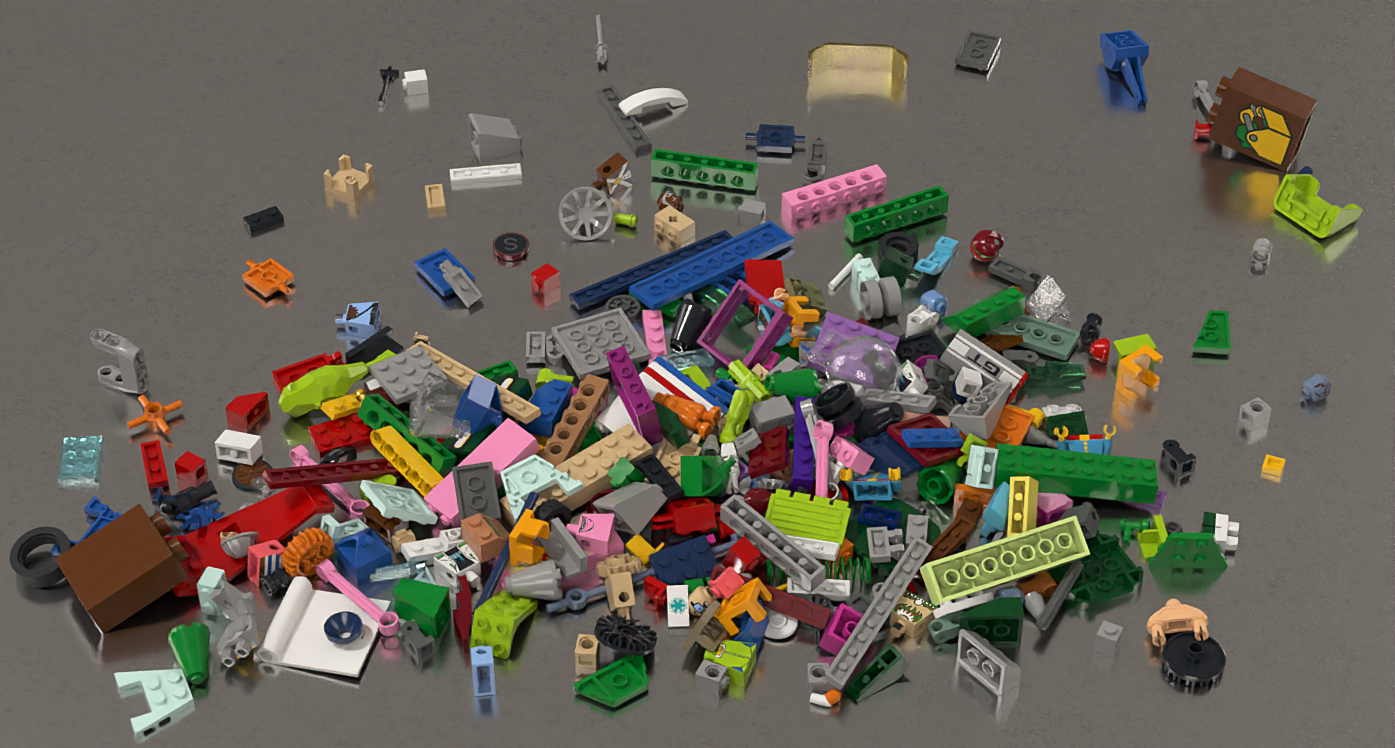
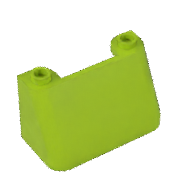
M1286 174L1274 197V207L1315 236L1328 238L1359 219L1363 209L1358 205L1348 204L1345 208H1341L1338 205L1332 206L1317 196L1320 183L1312 175Z

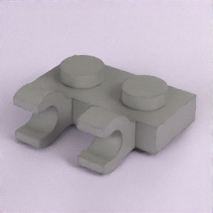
M887 526L867 528L871 563L891 562V557L895 560L901 559L905 552L902 541V529L888 531Z

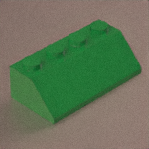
M1015 287L1003 289L942 318V322L955 334L962 329L975 338L1024 314L1026 296Z

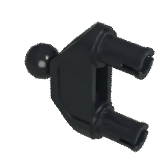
M211 480L198 487L190 486L174 494V501H163L160 504V512L165 516H170L174 514L178 507L181 512L200 505L202 500L218 493Z

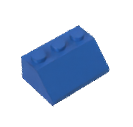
M554 379L538 388L530 403L540 408L541 415L527 424L519 420L517 425L530 434L551 438L556 424L560 423L564 410L568 409L573 396V384Z

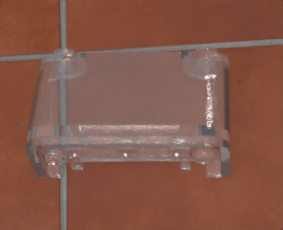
M428 371L410 404L409 435L415 438L462 439L463 436L467 437L471 430L470 422L468 420L462 422L454 418L459 399L466 389Z

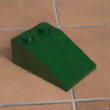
M1000 597L960 614L959 631L965 629L976 632L991 645L1021 644L1024 620L1021 597Z

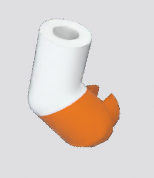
M831 689L823 695L812 692L810 703L831 707L841 699L842 693L839 689Z

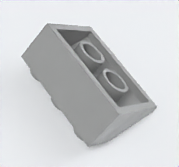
M965 629L959 631L958 661L1001 696L1020 683L1021 668L1016 663L1009 660L1000 650H997L976 632Z

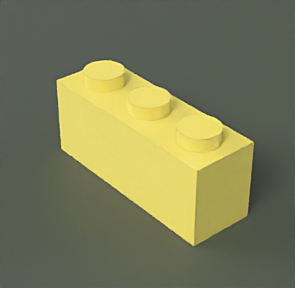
M1030 476L1010 477L1007 537L1036 528L1039 482Z

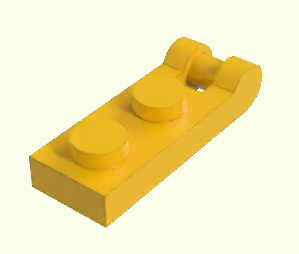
M361 388L357 389L352 394L322 403L321 410L332 420L358 413L366 393Z

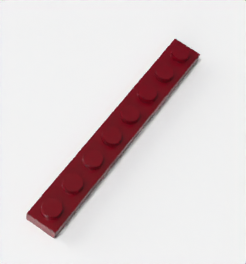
M386 458L267 469L264 470L262 476L270 490L371 480L383 475H392L394 477L403 475Z

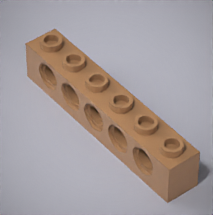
M587 374L584 381L580 382L576 395L572 396L568 409L564 410L560 423L556 424L552 437L548 438L544 451L540 452V458L556 467L577 453L610 394L609 380Z

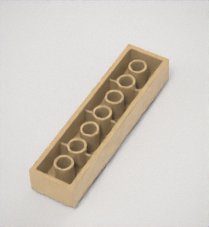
M630 424L625 425L555 467V469L562 473H568V476L575 481L580 480L583 483L582 490L568 497L558 484H555L537 493L539 498L532 511H535L536 507L543 501L552 498L563 503L571 511L590 501L597 493L613 487L609 482L612 478L608 475V471L613 466H616V463L622 457H625L637 468L636 461L653 454L652 446ZM507 496L499 500L502 518L513 528L515 522Z

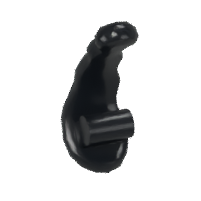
M353 447L332 449L321 459L320 464L338 463L340 457L347 454H356L357 451Z

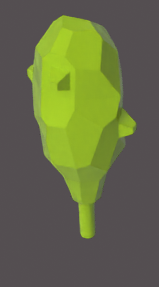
M386 354L366 364L358 362L347 365H325L308 372L297 381L291 382L283 388L278 399L279 408L284 413L295 418L319 410L322 403L345 396L350 387L368 373L370 365L390 357Z

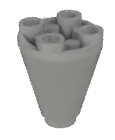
M550 559L505 577L506 593L550 601L561 600L562 590L559 583L561 581L558 560Z

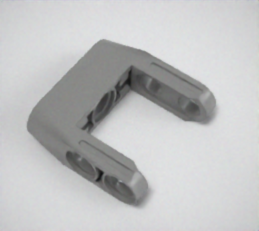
M96 329L92 331L90 338L94 347L118 356L120 369L112 365L99 368L97 371L99 381L123 392L144 394L149 387L144 351L128 339L107 330ZM99 336L104 337L103 339H100V340H96V339H95V338H97V337H99ZM113 343H119L117 346H110ZM111 372L109 375H102V373Z

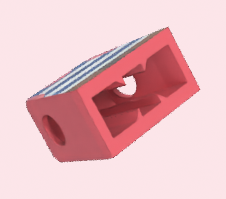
M277 540L248 547L247 577L258 588L262 587V577L272 575L273 571L278 568L286 572L281 563L283 560L281 556L285 553L284 547Z

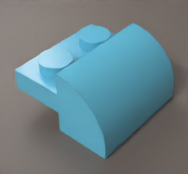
M1003 482L994 492L981 518L985 522L979 534L985 538L990 532L995 533L997 529L1002 532L1008 521L1010 485L1006 482Z

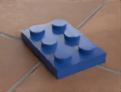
M446 248L414 262L415 268L444 297L455 292L443 277L444 273L439 267L447 259L453 266L461 267L471 281L475 283V277Z

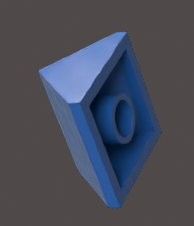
M757 599V601L759 602V604H760V605L763 607V609L765 610L762 601L759 600V599ZM746 610L739 617L736 624L739 632L731 636L730 641L756 644V652H758L769 623L767 614L765 619L755 622Z

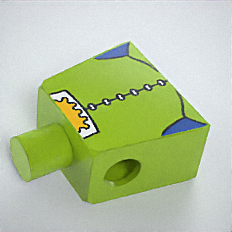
M723 640L718 651L711 652L706 649L704 659L727 667V676L730 678L729 682L744 687L756 660V644Z

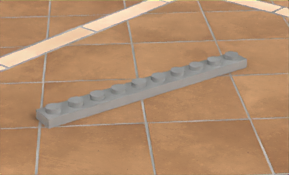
M917 536L914 537L822 679L839 690L842 689L931 551V545Z

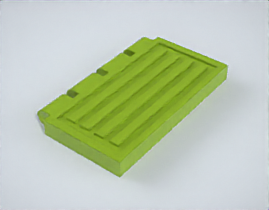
M778 488L775 494H771L765 519L782 533L790 536L840 543V548H843L851 515V508H848L849 502L834 499L833 505H830L831 498L814 496L813 501H810V494L794 492V496L790 497L791 491Z

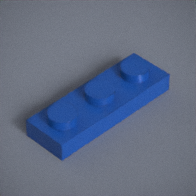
M956 428L903 429L901 434L908 448L961 447L963 444V439Z

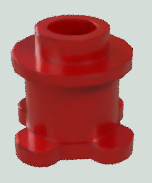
M1195 120L1194 140L1197 141V137L1209 139L1213 126H1210V123L1203 124Z

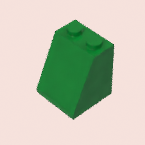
M402 577L398 585L394 586L392 593L393 597H395L394 611L398 615L399 622L402 624L406 622L417 623L422 634L425 637L431 635L435 639L437 646L451 618L449 588Z

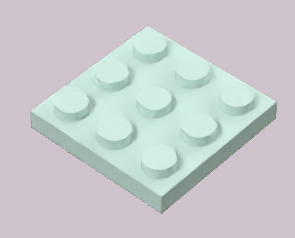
M362 480L360 488L364 491L365 496L373 502V505L379 509L382 516L389 519L396 517L406 522L412 520L422 525L427 523L436 524L438 517L427 507V504L414 489Z

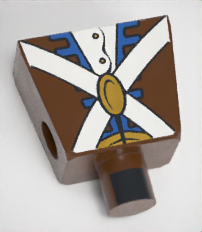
M617 152L597 168L598 180L591 184L592 188L600 191L603 190L609 196L633 186L628 161Z

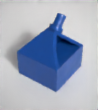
M475 374L459 399L452 425L471 434L492 424L498 428L503 423V411L497 384Z
M371 527L335 544L337 562L358 586L393 569L391 550Z

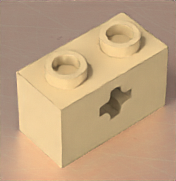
M669 205L654 215V229L671 241L681 245L695 236V221Z

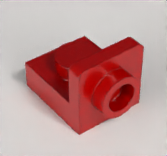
M648 575L644 579V594L654 599V610L659 611L663 606L667 605V586L669 585Z

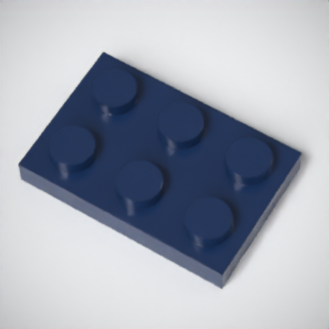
M705 535L648 556L657 580L669 586L683 585L684 580L711 577L714 567L717 565Z

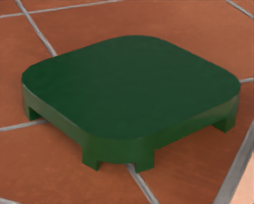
M898 498L878 500L849 521L845 538L853 544V551L863 559L865 557L869 558L867 528L887 526L888 531L902 529V541L905 549L908 514H923ZM928 518L926 543L931 545L941 535V531L935 522ZM891 557V562L871 564L878 569V575L885 578L886 575L891 574L899 560Z
M1097 530L1095 537L1085 539L1090 555L1080 559L1084 568L1065 598L1072 607L1082 611L1097 610L1131 598L1142 589L1144 571L1141 566L1136 567L1119 545L1120 538L1115 534L1111 537L1106 534H1099V530ZM1072 562L1047 570L1057 585L1062 581Z

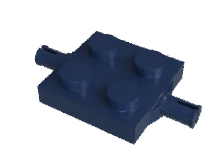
M760 124L757 133L746 132V140H756L757 151L792 153V147L795 143H805L806 136H795L794 126Z

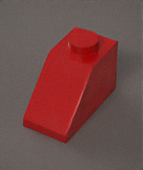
M260 392L237 396L225 407L227 422L247 430L269 408L268 393Z

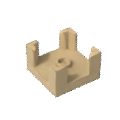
M343 154L339 158V171L333 177H331L330 170H326L323 173L325 191L355 201L374 183L373 165L365 163L366 173L352 168L351 157Z

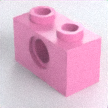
M837 435L829 447V454L864 476L875 459L852 442Z

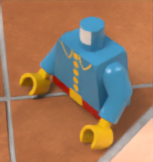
M1107 425L1103 427V432L1106 434L1105 437H1103V434L1068 435V429L1063 426V433L1060 435L1059 428L1056 427L1054 434L1058 437L1057 449L1110 455L1113 442L1111 436L1116 433V427L1113 425L1112 432L1107 433Z
M897 467V469L888 468L889 475L881 472H867L865 476L860 475L856 479L852 476L853 469L848 468V470L841 468L840 480L845 481L851 491L854 492V500H892L894 492H899L902 489L900 467Z

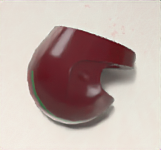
M992 230L979 231L971 241L970 252L974 259L979 262H991L998 256L999 250L1004 245V239L999 233ZM994 240H998L999 244L996 245Z

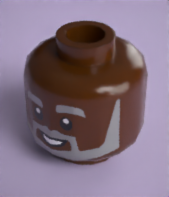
M671 191L661 193L656 203L659 212L669 205L681 213L684 209L682 197Z

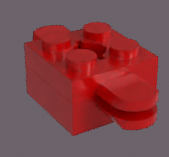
M705 496L666 503L667 513L656 514L651 518V521L655 522L652 524V529L671 528L681 536L689 535L691 531L696 530L699 532L711 531V528L716 527V520H720V506L722 504L714 505Z

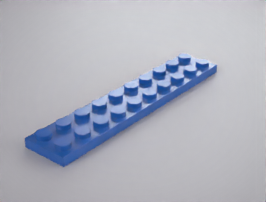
M768 221L629 286V292L653 311L744 268L745 259L761 260L794 244V238L772 221Z

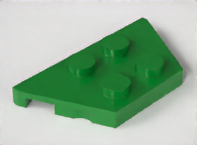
M1171 532L1166 541L1157 548L1158 552L1156 555L1148 558L1149 567L1228 568L1227 558L1223 556L1222 549L1217 544L1213 533Z
M627 655L573 684L574 692L613 708L649 689L643 656Z

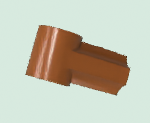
M1048 571L1040 572L1033 580L1015 585L1018 589L1022 590L1024 597L1036 591L1046 599L1051 598L1058 587Z

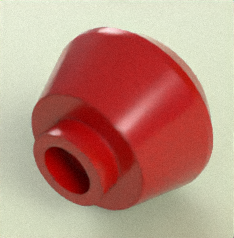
M1105 337L1096 339L1095 343H1091L1089 354H1093V359L1101 363L1108 361L1110 340Z

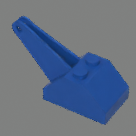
M1133 30L1101 33L1100 45L1105 65L1112 71H1121L1137 104H1141V102L1143 104L1147 103L1142 66L1149 56V45Z

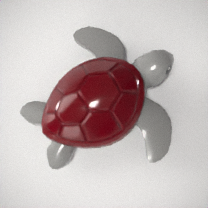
M744 478L739 483L738 493L740 495L737 496L763 516L767 511L771 494L775 493L765 488L750 489L751 478Z

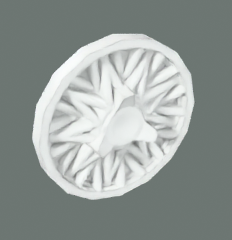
M772 609L766 610L769 619L764 634L766 637L783 639L795 632L798 625L797 619Z

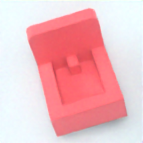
M729 566L715 581L710 580L707 583L711 587V593L716 598L728 599L745 582L734 568Z

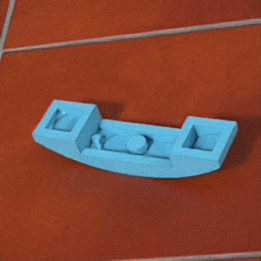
M942 236L935 243L934 251L926 259L921 258L914 266V269L931 275L938 274L952 258L959 241Z

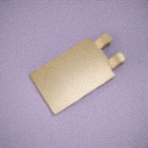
M693 434L690 443L684 444L679 449L664 439L656 455L657 459L680 487V456H701L702 447L701 443H699L701 435ZM645 477L644 482L650 484V482Z

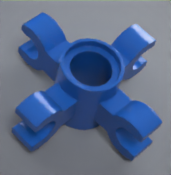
M207 501L189 509V513H180L176 519L182 518L185 520V524L181 525L180 529L189 527L190 531L212 523L211 517L214 519L221 518L225 515V512L219 513L216 511L221 502L212 504V501Z

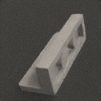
M558 517L552 519L549 538L538 537L539 544L545 548V552L551 559L558 560V567L565 579L588 571V556L561 520Z

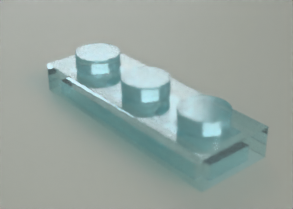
M705 348L660 356L679 371L697 365L700 369L713 367L715 360Z

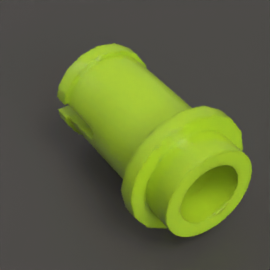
M616 212L614 223L628 225L630 228H633V226H637L638 216H635L633 213L628 215Z

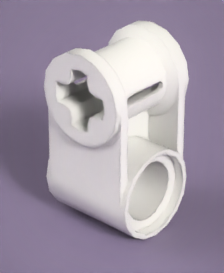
M925 305L919 306L907 317L906 334L913 336L933 328L939 320V313L931 312L926 309Z

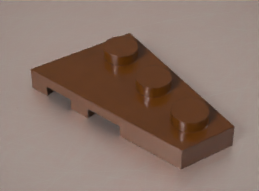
M989 334L979 341L995 352H999L1023 343V335Z

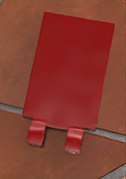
M745 259L744 269L747 284L768 299L771 296L774 297L775 289H785L781 260ZM748 294V304L754 305L755 316H758L759 305L764 303L752 294Z
M337 351L330 356L324 353L272 371L271 373L281 394L284 387L291 382L297 381L308 372L325 365H346V363H343L340 351Z

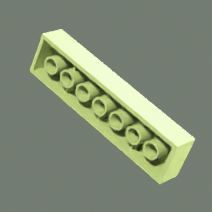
M1075 515L926 563L919 569L932 604L939 606L940 603L948 600L955 601V599L966 595L970 596L980 591L989 590L1083 559L1090 555Z

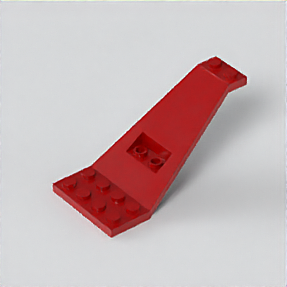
M321 485L292 487L186 535H177L176 538L189 556V558L180 563L189 578L172 590L177 597L199 595L197 583L208 566L224 570L227 582L247 568L248 555L237 559L224 552L220 546V532H234L238 534L258 532L259 537L254 540V545L272 540L281 542L315 514L333 513L335 509L334 503ZM175 536L163 537L165 542H168Z

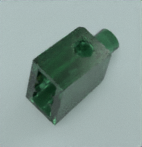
M888 245L882 256L878 275L880 278L894 276L899 287L903 288L908 279L918 282L922 272L912 269L913 257Z

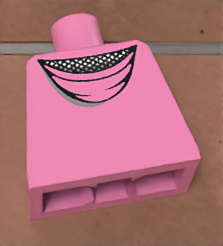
M582 514L579 525L567 524L566 528L573 537H576V542L582 550L608 556L615 530V514Z

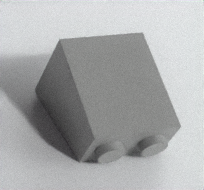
M473 113L468 114L470 142L480 162L521 153L522 138L521 135L517 134L516 126L512 125L510 119Z
M634 481L594 501L593 505L601 514H615V529L617 531L638 535L668 498L663 494V489L657 484Z

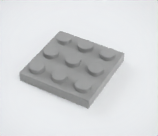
M421 346L369 366L370 373L396 405L448 384V378Z

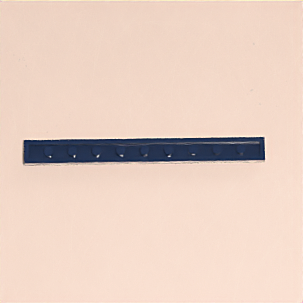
M726 230L573 292L569 294V300L578 310L629 290V286L640 280L642 281L733 237Z

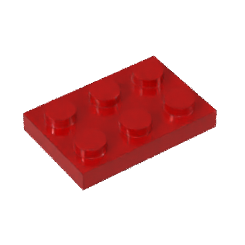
M358 413L310 426L308 431L320 458H322L332 449L341 447L357 448L371 444L370 435L373 431L372 427L366 425L357 416Z

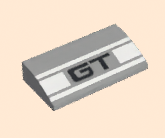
M962 329L959 330L939 359V361L960 373L962 367L980 372L983 383L982 388L993 381L1012 382L1010 393L1025 373L1024 370Z

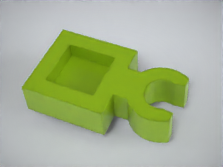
M969 433L960 450L964 452V455L959 457L956 462L958 466L962 467L963 463L967 461V465L964 468L966 470L968 469L971 445L985 447L988 445V442Z

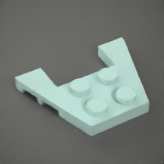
M535 454L500 472L514 522H516L524 506V500L527 499L531 491L539 493L558 484L569 497L583 489V483L580 480L575 481L568 476V473L558 471L554 465Z
M181 669L114 673L120 692L141 686L150 706L151 713L131 718L136 738L144 735V731L150 727L155 726L156 728L159 726L158 723L165 718H172L194 705L193 697Z

